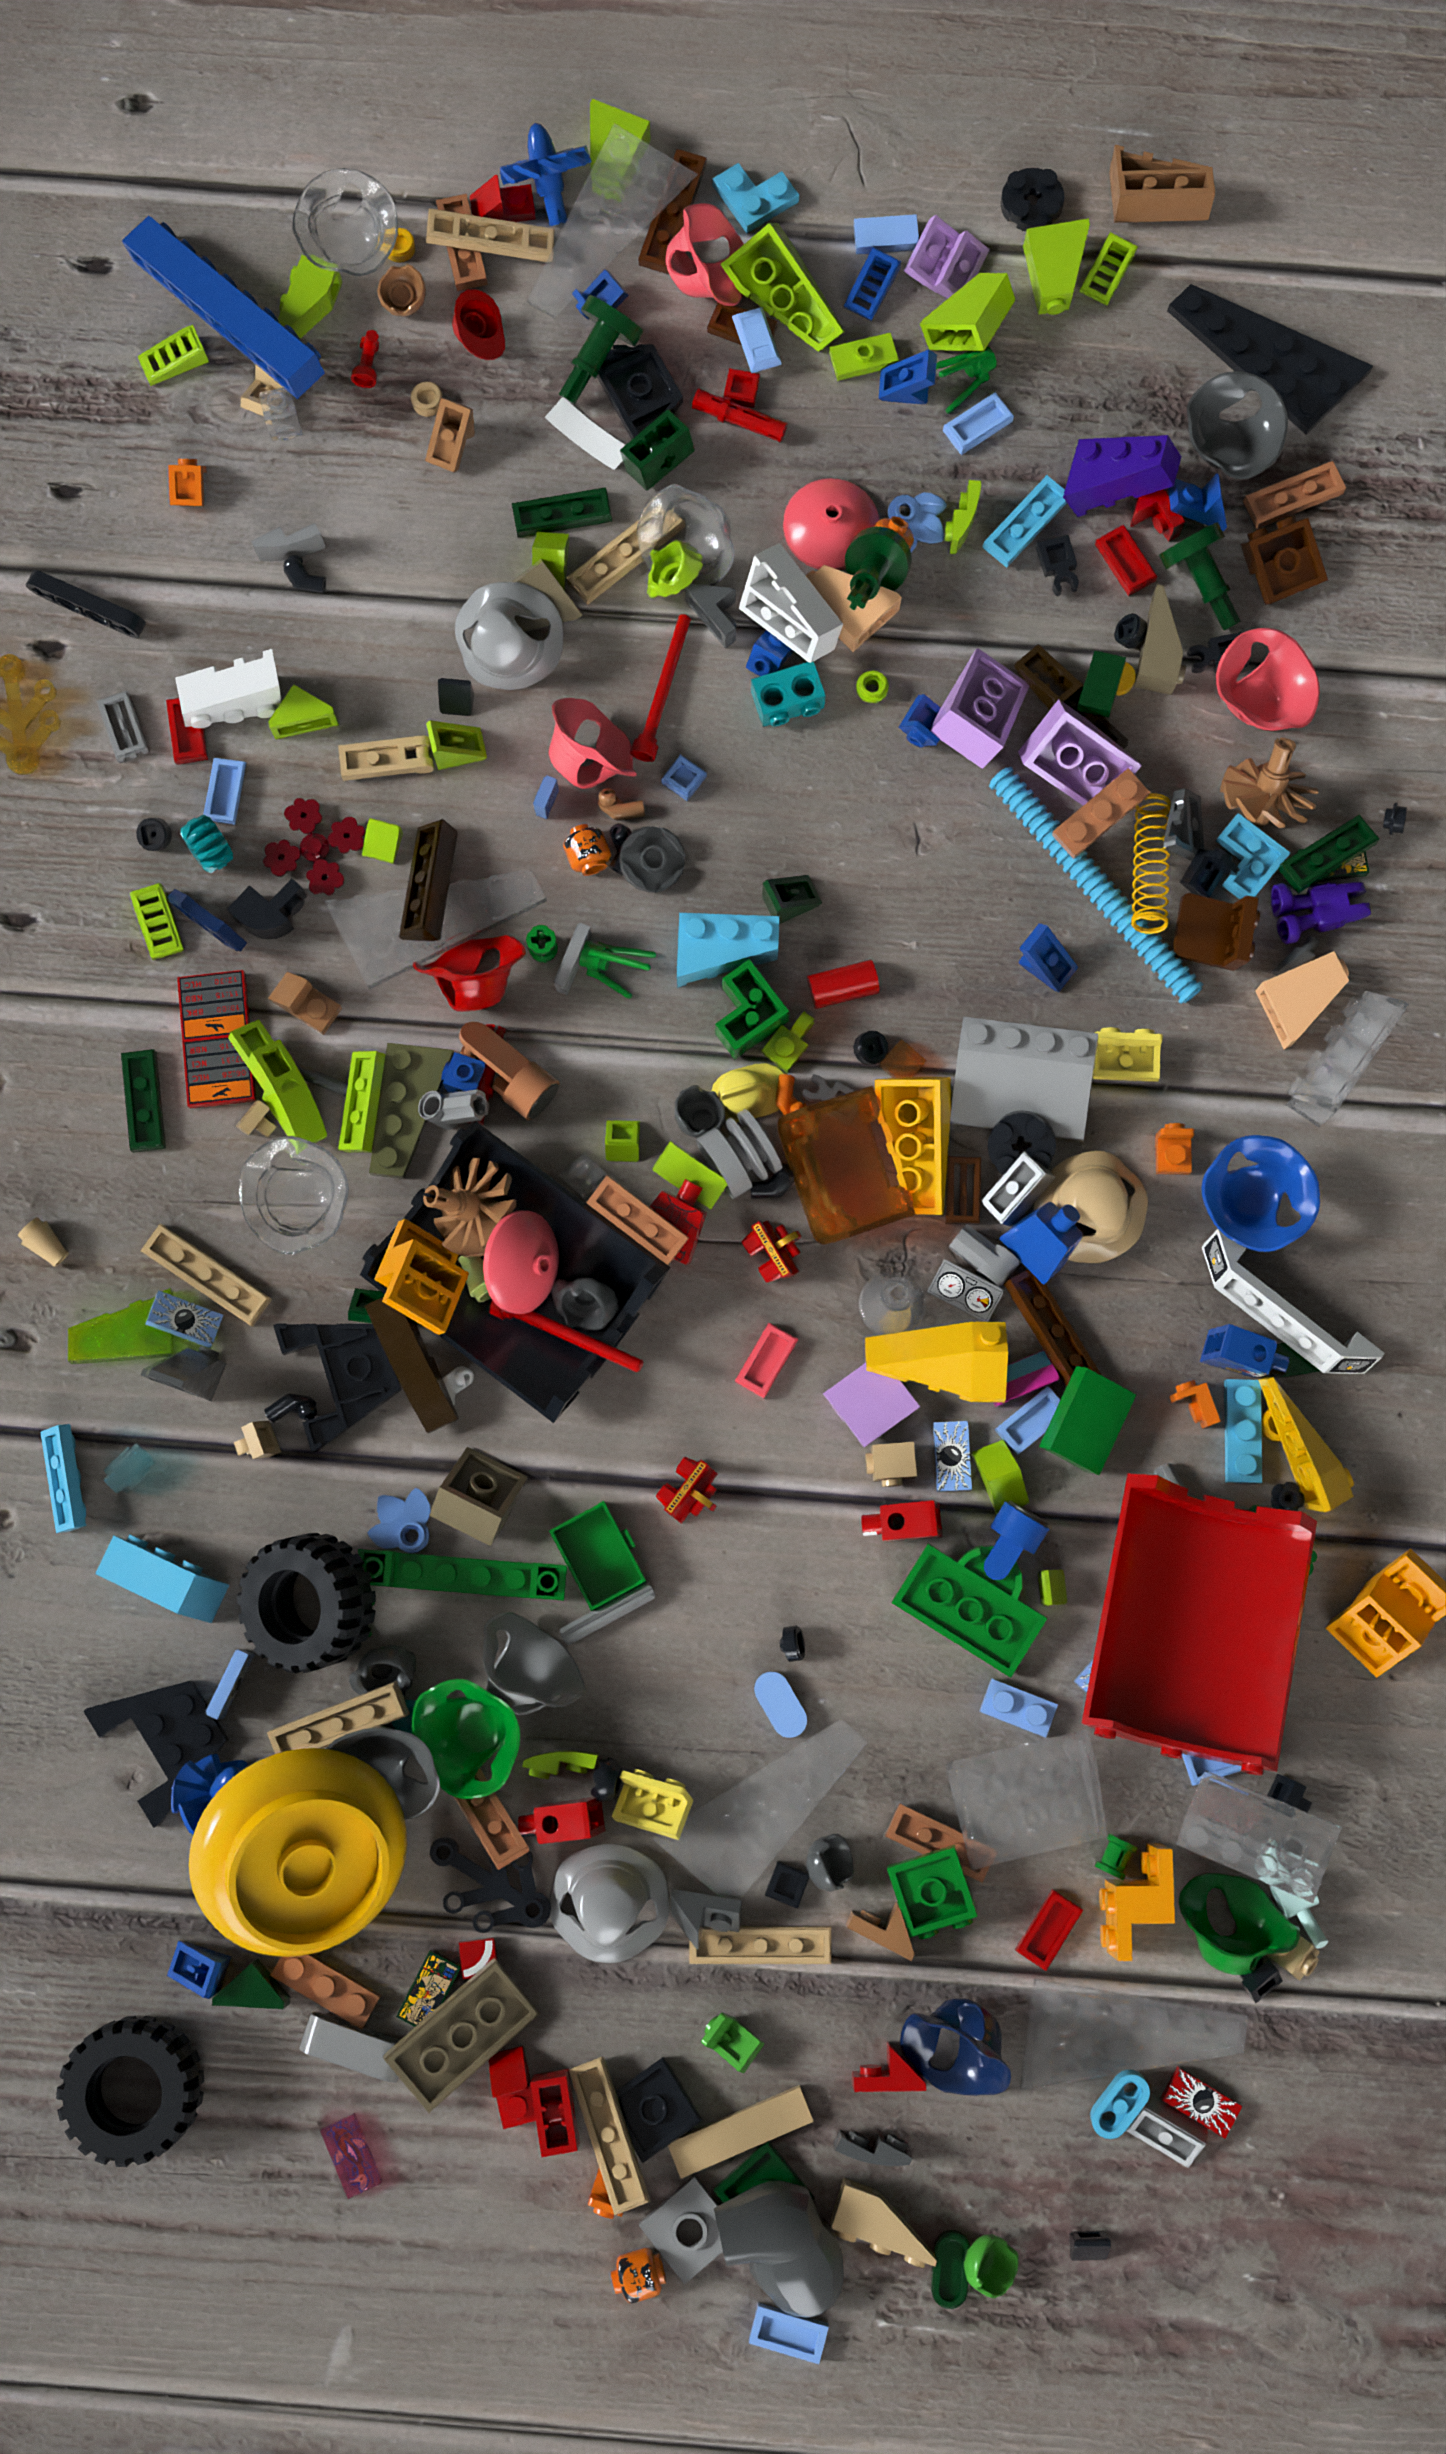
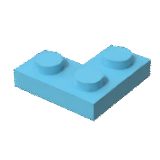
M739 163L712 178V186L746 233H749L799 202L798 192L782 171L758 186L754 185Z
M1239 813L1216 840L1218 844L1241 860L1237 866L1240 869L1237 875H1229L1222 885L1238 899L1246 895L1256 897L1278 870L1279 865L1290 854L1288 850Z

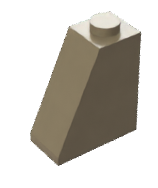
M542 559L512 581L527 584L545 594L557 608L562 623L576 620L582 616L580 610ZM515 616L514 618L523 631L549 626V621L546 618L536 620Z

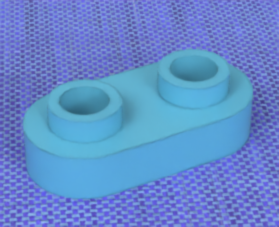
M1135 2070L1121 2071L1093 2105L1090 2112V2120L1095 2132L1105 2139L1120 2137L1146 2105L1150 2097V2089L1145 2077ZM1128 2083L1136 2085L1135 2089L1131 2092L1124 2091V2086ZM1111 2111L1114 2113L1112 2119H1102V2115L1105 2112Z

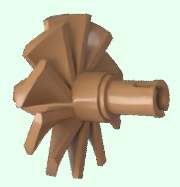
M1277 738L1274 742L1269 762L1259 766L1255 765L1252 758L1244 760L1236 767L1230 765L1224 774L1220 786V792L1224 793L1227 807L1229 809L1240 808L1249 821L1261 828L1270 821L1278 828H1285V823L1278 809L1303 824L1306 823L1308 818L1301 815L1294 807L1315 810L1316 804L1300 795L1318 794V789L1289 783V781L1306 776L1303 772H1290L1288 768L1293 752L1296 749L1295 742L1288 738H1280V740Z
M473 1158L468 1165L469 1178L465 1189L461 1181L459 1166H455L451 1174V1191L431 1185L425 1190V1193L435 1195V1198L423 1197L424 1204L427 1207L441 1210L443 1217L434 1218V1224L445 1239L442 1243L443 1247L467 1258L484 1256L486 1245L493 1229L503 1217L512 1213L516 1208V1200L514 1199L502 1202L494 1199L498 1196L507 1195L512 1181L510 1174L507 1173L489 1191L492 1176L499 1169L497 1163L489 1161L486 1174L478 1182L477 1169L480 1158Z

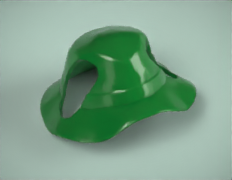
M452 1679L439 1683L423 1692L415 1702L412 1715V1734L422 1740L429 1748L442 1790L456 1798L474 1799L488 1796L505 1784L520 1746L519 1724L515 1713L506 1702L477 1684L465 1679ZM455 1690H461L466 1696L447 1698ZM498 1750L491 1764V1779L483 1782L477 1781L475 1775L478 1769Z
M1205 1873L1194 1877L1181 1890L1179 1908L1186 1923L1196 1934L1201 1956L1208 1964L1221 1972L1231 1975L1249 1974L1253 1972L1262 1956L1290 1952L1299 1942L1300 1928L1291 1923L1277 1909L1263 1889L1251 1880L1221 1873ZM1213 1888L1221 1889L1227 1900L1229 1910L1236 1924V1930L1232 1935L1218 1934L1208 1920L1206 1909L1207 1895Z

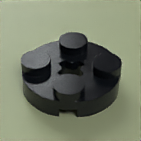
M1026 168L1014 171L1009 174L1002 190L1000 202L1002 213L1008 222L1010 218L1012 222L1017 224L1016 228L1025 232L1029 228L1052 225V222L1057 217L1059 218L1062 213L1065 198L1064 190L1061 183L1057 180V174L1051 169ZM1034 195L1039 199L1036 205H1031L1030 200H1025L1024 198Z
M1013 1111L1004 1115L995 1124L988 1139V1153L997 1170L1004 1175L1021 1156L1022 1153L1012 1146V1144L1017 1143L1020 1136L1024 1137L1025 1142H1031L1032 1147H1028L1026 1152L1048 1169L1056 1150L1055 1133L1049 1123L1031 1111Z

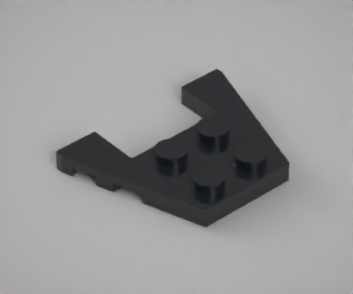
M278 1323L273 1325L281 1353L284 1356L317 1345L336 1406L335 1412L302 1422L311 1452H317L402 1390L373 1324Z
M193 1680L93 1706L83 1711L99 1738L104 1737L132 1719L168 1778V1781L137 1800L153 1828L159 1826L171 1811V1787L185 1763L191 1760L195 1764L211 1754H218L229 1740L217 1719L206 1715L208 1704Z

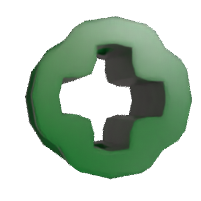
M537 925L527 934L526 942L530 956L534 960L546 963L555 958L558 953V944L553 930L549 929L546 925ZM541 939L546 940L545 948L539 949L538 946Z
M1108 1834L1107 1840L1109 1843L1101 1861H1096L1095 1867L1124 1881L1126 1875L1123 1872L1131 1854L1136 1853L1138 1847Z

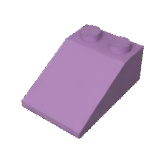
M977 648L940 708L930 731L942 742L983 769L1004 747L1029 685L1022 678Z
M1058 699L1018 751L1023 765L1081 805H1085L1127 768L1135 775L1142 766L1140 762L1089 720L1060 699Z

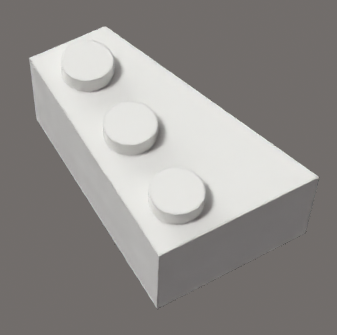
M778 543L754 555L739 609L809 663L835 650L843 623L783 546Z
M272 649L263 651V658L245 663L243 657L233 660L234 667L221 671H216V668L212 666L175 677L185 727L205 728L210 726L211 723L222 721L238 723L248 717H272L282 702Z

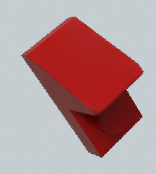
M494 175L470 195L471 210L474 216L511 222L536 220L531 184L500 188L498 175Z
M1164 489L1137 498L1130 527L1152 516V522L1156 531L1160 534L1163 533L1168 542L1180 536L1185 520L1181 515L1171 511L1169 496Z
M888 2041V2070H881V2065L867 2064L861 2065L860 2071H852L854 2092L926 2091V2082L923 2076Z
M523 2045L497 2052L488 2060L492 2097L497 2099L503 2129L536 2121L530 2084L531 2079Z

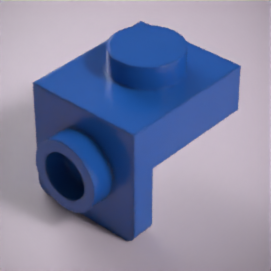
M606 269L584 292L578 289L572 292V295L578 301L576 308L588 320L590 319L581 311V308L589 295L604 301L615 309L629 296L611 272Z
M766 630L754 643L746 668L758 676L780 671L781 666L794 651Z
M925 694L918 695L898 728L906 733V739L917 747L936 746L940 739L930 729L940 707Z
M454 1052L451 1062L447 1061L441 1076L446 1091L455 1093L477 1090L486 1065L483 1061Z

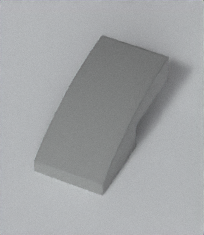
M315 523L285 537L282 529L278 527L251 541L260 561H284L291 555L303 557L326 548Z

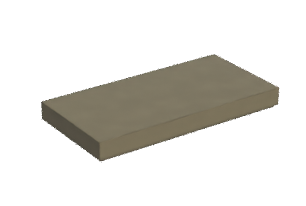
M494 1957L383 2055V2059L426 2111L430 2113L540 2013Z

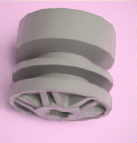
M746 1109L740 1111L737 1115L742 1129L732 1118L726 1120L730 1133L729 1137L726 1138L714 1127L696 1139V1143L708 1166L723 1176L727 1183L724 1190L732 1199L737 1198L752 1188L748 1174L751 1170L764 1181L768 1178V1174L763 1163L774 1174L782 1169L773 1140L764 1126L755 1120Z

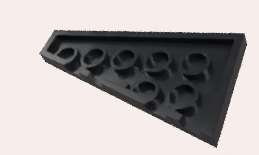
M1192 284L1169 304L1167 310L1168 313L1231 369L1254 374L1270 383L1280 394L1288 419L1306 435L1373 368L1371 364Z

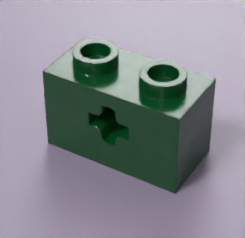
M669 409L620 449L627 473L646 491L651 489L695 451L689 428Z

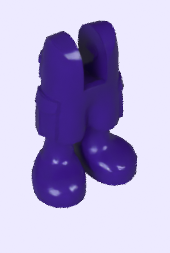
M1364 882L1311 885L1308 887L1306 894L1303 895L1292 894L1289 886L1284 883L1273 885L1271 890V907L1274 917L1282 916L1276 924L1277 932L1284 944L1296 943L1299 941L1301 933L1305 930L1313 928L1318 933L1341 928L1347 923L1355 922L1371 915L1370 903L1350 905L1349 899L1366 893ZM1303 909H1310L1313 912L1304 916L1287 915Z

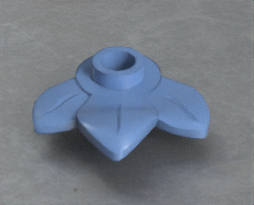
M924 492L914 498L908 495H900L891 501L888 507V517L891 519V517L896 516L904 519L909 524L908 528L914 535V542L910 549L911 553L918 541L936 544L944 540L943 526L937 517L947 507L946 502L942 498L932 493ZM900 506L909 508V516L900 514Z
M418 1488L411 1491L405 1502L394 1496H379L377 1513L381 1523L375 1525L367 1532L371 1540L377 1546L384 1549L399 1547L407 1553H417L423 1550L428 1544L430 1537L426 1524L430 1517L431 1507L427 1497ZM415 1529L419 1537L417 1541L411 1543L407 1540L406 1535L408 1531Z

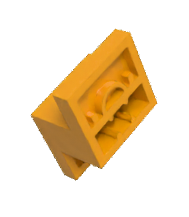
M403 1219L398 1221L374 1280L387 1287L382 1302L437 1335L446 1333L469 1273L455 1265L459 1255L444 1248L441 1240L409 1220Z
M1410 1548L1369 1579L1354 1602L1330 1620L1325 1629L1377 1678L1421 1647L1435 1622L1446 1615V1581Z
M1146 1843V1852H1141V1871L1143 1874H1147V1879H1124V1881L1121 1879H1105V1888H1100V1909L1106 1911V1925H1101L1100 1927L1101 1946L1106 1947L1107 1953L1117 1961H1133L1131 1924H1175L1173 1849L1161 1843Z

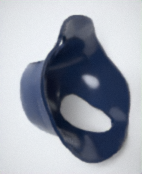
M954 1998L943 2002L930 2015L913 2013L906 2019L900 2037L902 2052L915 2069L937 2089L945 2093L977 2096L1000 2094L1009 2087L1011 2071L1002 2060V2033L1000 2025L996 2018L979 2003L965 1998ZM941 2028L952 2030L959 2034L958 2056L953 2066L948 2070L935 2068L929 2062L936 2051Z

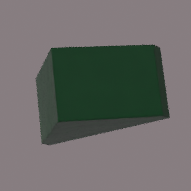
M809 875L767 879L763 882L762 898L771 916H779V924L822 904Z
M256 1959L212 1998V2006L285 2009L290 2004V1996L277 1980L270 1976L271 1973L262 1962Z

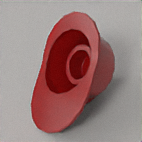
M468 289L462 292L455 301V314L452 322L455 336L470 353L478 358L495 360L501 357L505 350V337L499 307L494 299L483 291Z

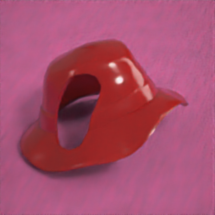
M508 935L484 939H467L453 944L435 961L426 965L413 962V967L420 973L434 977L453 1010L472 1012L494 1006L502 1000L511 968L525 956L526 949L516 938ZM495 948L500 951L499 967L485 973L475 974L481 958L487 950Z

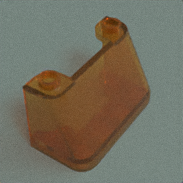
M873 1086L803 1107L781 1116L778 1120L779 1137L789 1167L793 1171L794 1182L810 1230L815 1240L821 1245L843 1240L916 1215L910 1192L901 1185L892 1187L890 1185L870 1125L871 1122L878 1119L881 1110V1102L875 1094Z

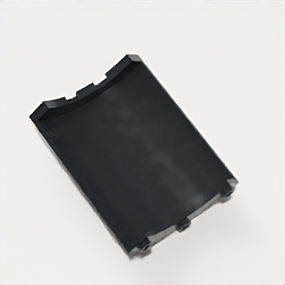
M477 1121L466 1130L463 1128L459 1129L450 1141V1145L453 1146L428 1187L435 1185L451 1191L452 1169L455 1166H459L461 1181L465 1189L469 1178L468 1165L473 1158H480L477 1169L478 1182L486 1174L489 1161L498 1164L499 1169L492 1176L489 1191L507 1173L510 1174L512 1181L507 1195L498 1196L494 1199L498 1202L514 1199L516 1200V1208L513 1212L520 1210L532 1211L541 1215L549 1223L559 1248V1269L556 1280L565 1279L572 1281L577 1278H593L609 1286L615 1292L619 1300L620 1312L616 1314L604 1329L597 1331H584L578 1327H573L572 1329L616 1348L639 1317L640 1313L638 1311L646 1299L650 1300L671 1267ZM422 1188L412 1199L411 1205L413 1207L403 1219L409 1220L443 1242L445 1239L434 1224V1218L443 1217L441 1210L427 1207L424 1204V1196L434 1199L435 1195L425 1193V1189ZM395 1228L379 1245L373 1244L362 1258L365 1264L360 1276L384 1294L387 1287L374 1280ZM457 1258V1261H456L455 1265H457V1266H459L460 1268H462V1266H461V1264L459 1263L458 1258ZM465 1283L446 1333L439 1336L554 1423L580 1394L578 1390L589 1377L591 1379L594 1377L607 1359L517 1318H505L502 1320L491 1315L489 1309L492 1299L477 1302L475 1297L470 1296L467 1283ZM550 1292L544 1302L533 1311L565 1325L564 1318L553 1306L552 1293Z

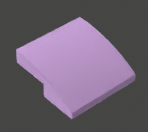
M934 215L928 220L904 272L932 291L949 298L978 275L990 249L967 230L959 234L941 218Z
M866 1363L823 1393L863 1448L920 1408L901 1381L866 1371Z

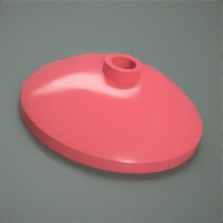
M821 479L802 487L789 501L784 514V536L792 553L806 565L818 570L823 565L837 570L846 569V551L853 538L860 531L874 527L879 521V515L873 500L859 486L841 479ZM833 511L838 515L832 518L827 513Z
M520 1210L503 1217L493 1229L485 1249L483 1272L488 1293L499 1308L514 1314L531 1312L544 1302L555 1284L559 1269V1248L551 1226L541 1215L532 1211Z

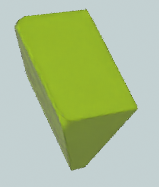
M369 818L362 856L394 864L403 837L401 827Z
M607 1120L605 1136L606 1161H639L640 1121Z
M1062 1569L1039 1571L1038 1582L1041 1604L1043 1606L1066 1604L1067 1592L1064 1571Z

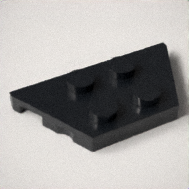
M638 344L634 347L613 345V349L610 350L598 371L597 378L629 436L633 439L666 410L669 409L675 414L683 403V396L653 344Z

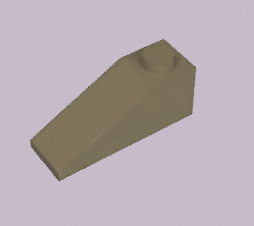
M1157 584L1151 598L1146 622L1147 632L1142 642L1136 680L1133 687L1172 695L1176 685H1182L1186 665L1181 664L1183 649L1164 585Z

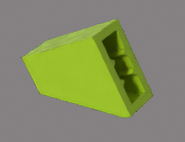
M592 99L590 102L592 192H595L603 199H612L621 203L651 141L650 121L595 99Z
M1089 218L1026 230L1023 250L1038 315L1046 313L1056 315L1064 310H1069L1090 226Z
M979 273L921 321L920 326L929 350L985 351L1016 300L1008 274Z

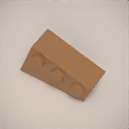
M1114 146L1109 171L1114 223L1209 220L1215 197L1212 167L1173 158L1171 163L1154 159V153L1144 151L1143 156L1124 152V146Z

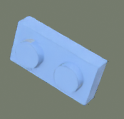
M991 1679L979 1712L1046 1738L1058 1704Z

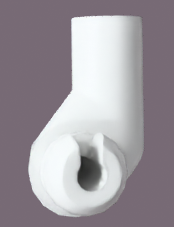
M464 1366L457 1367L442 1377L454 1407L456 1394L472 1384L474 1380L472 1370Z

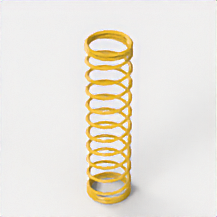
M1150 793L1145 800L1160 799L1168 805L1154 802L1141 807L1139 805L1135 807L1137 811L1135 812L1136 823L1134 824V830L1136 831L1134 835V842L1136 843L1134 854L1136 856L1133 859L1135 866L1133 876L1135 879L1133 881L1134 892L1132 893V899L1134 903L1132 904V911L1134 914L1131 919V926L1136 931L1145 934L1159 933L1168 927V911L1162 907L1169 903V900L1164 897L1169 892V888L1163 884L1169 881V876L1164 872L1169 869L1170 865L1165 861L1170 857V854L1164 847L1147 848L1140 845V843L1147 840L1164 841L1165 836L1148 837L1140 833L1150 828L1166 830L1167 823L1162 826H1149L1140 822L1148 817H1163L1168 822L1166 815L1170 812L1171 801L1168 797L1158 793ZM1153 805H1160L1165 807L1164 809L1157 811H1148L1143 809L1145 807ZM1138 813L1145 815L1138 819ZM1138 824L1144 826V828L1138 831ZM1140 835L1141 837H1143V838H1145V839H1142L1141 841L1138 842V841H1137V836ZM1138 846L1144 849L1140 853H1137ZM1149 851L1166 853V857L1161 860H1149L1139 855ZM1137 858H1140L1144 862L1137 865ZM1147 863H1162L1166 865V869L1162 871H1147L1141 869L1140 866ZM1139 869L1144 873L1137 877L1136 870ZM1159 874L1165 876L1166 880L1160 883H1149L1139 878L1145 875ZM1137 880H1138L1139 882H1141L1142 884H1144V885H1141L1140 887L1137 888V887H1136V882H1137ZM1147 886H1161L1166 889L1161 894H1146L1139 890ZM1137 892L1141 895H1144L1143 897L1136 899ZM1153 897L1165 900V904L1160 906H1148L1139 902L1140 900ZM1138 904L1145 908L1136 912L1135 905ZM1150 909H1157V910H1162V911H1164V912H1165V915H1163V914H1161V913H1159V912H1154V911H1146V912H1142V911L1150 910ZM1140 918L1152 921L1163 920L1165 923L1159 927L1145 928L1137 925L1136 920Z

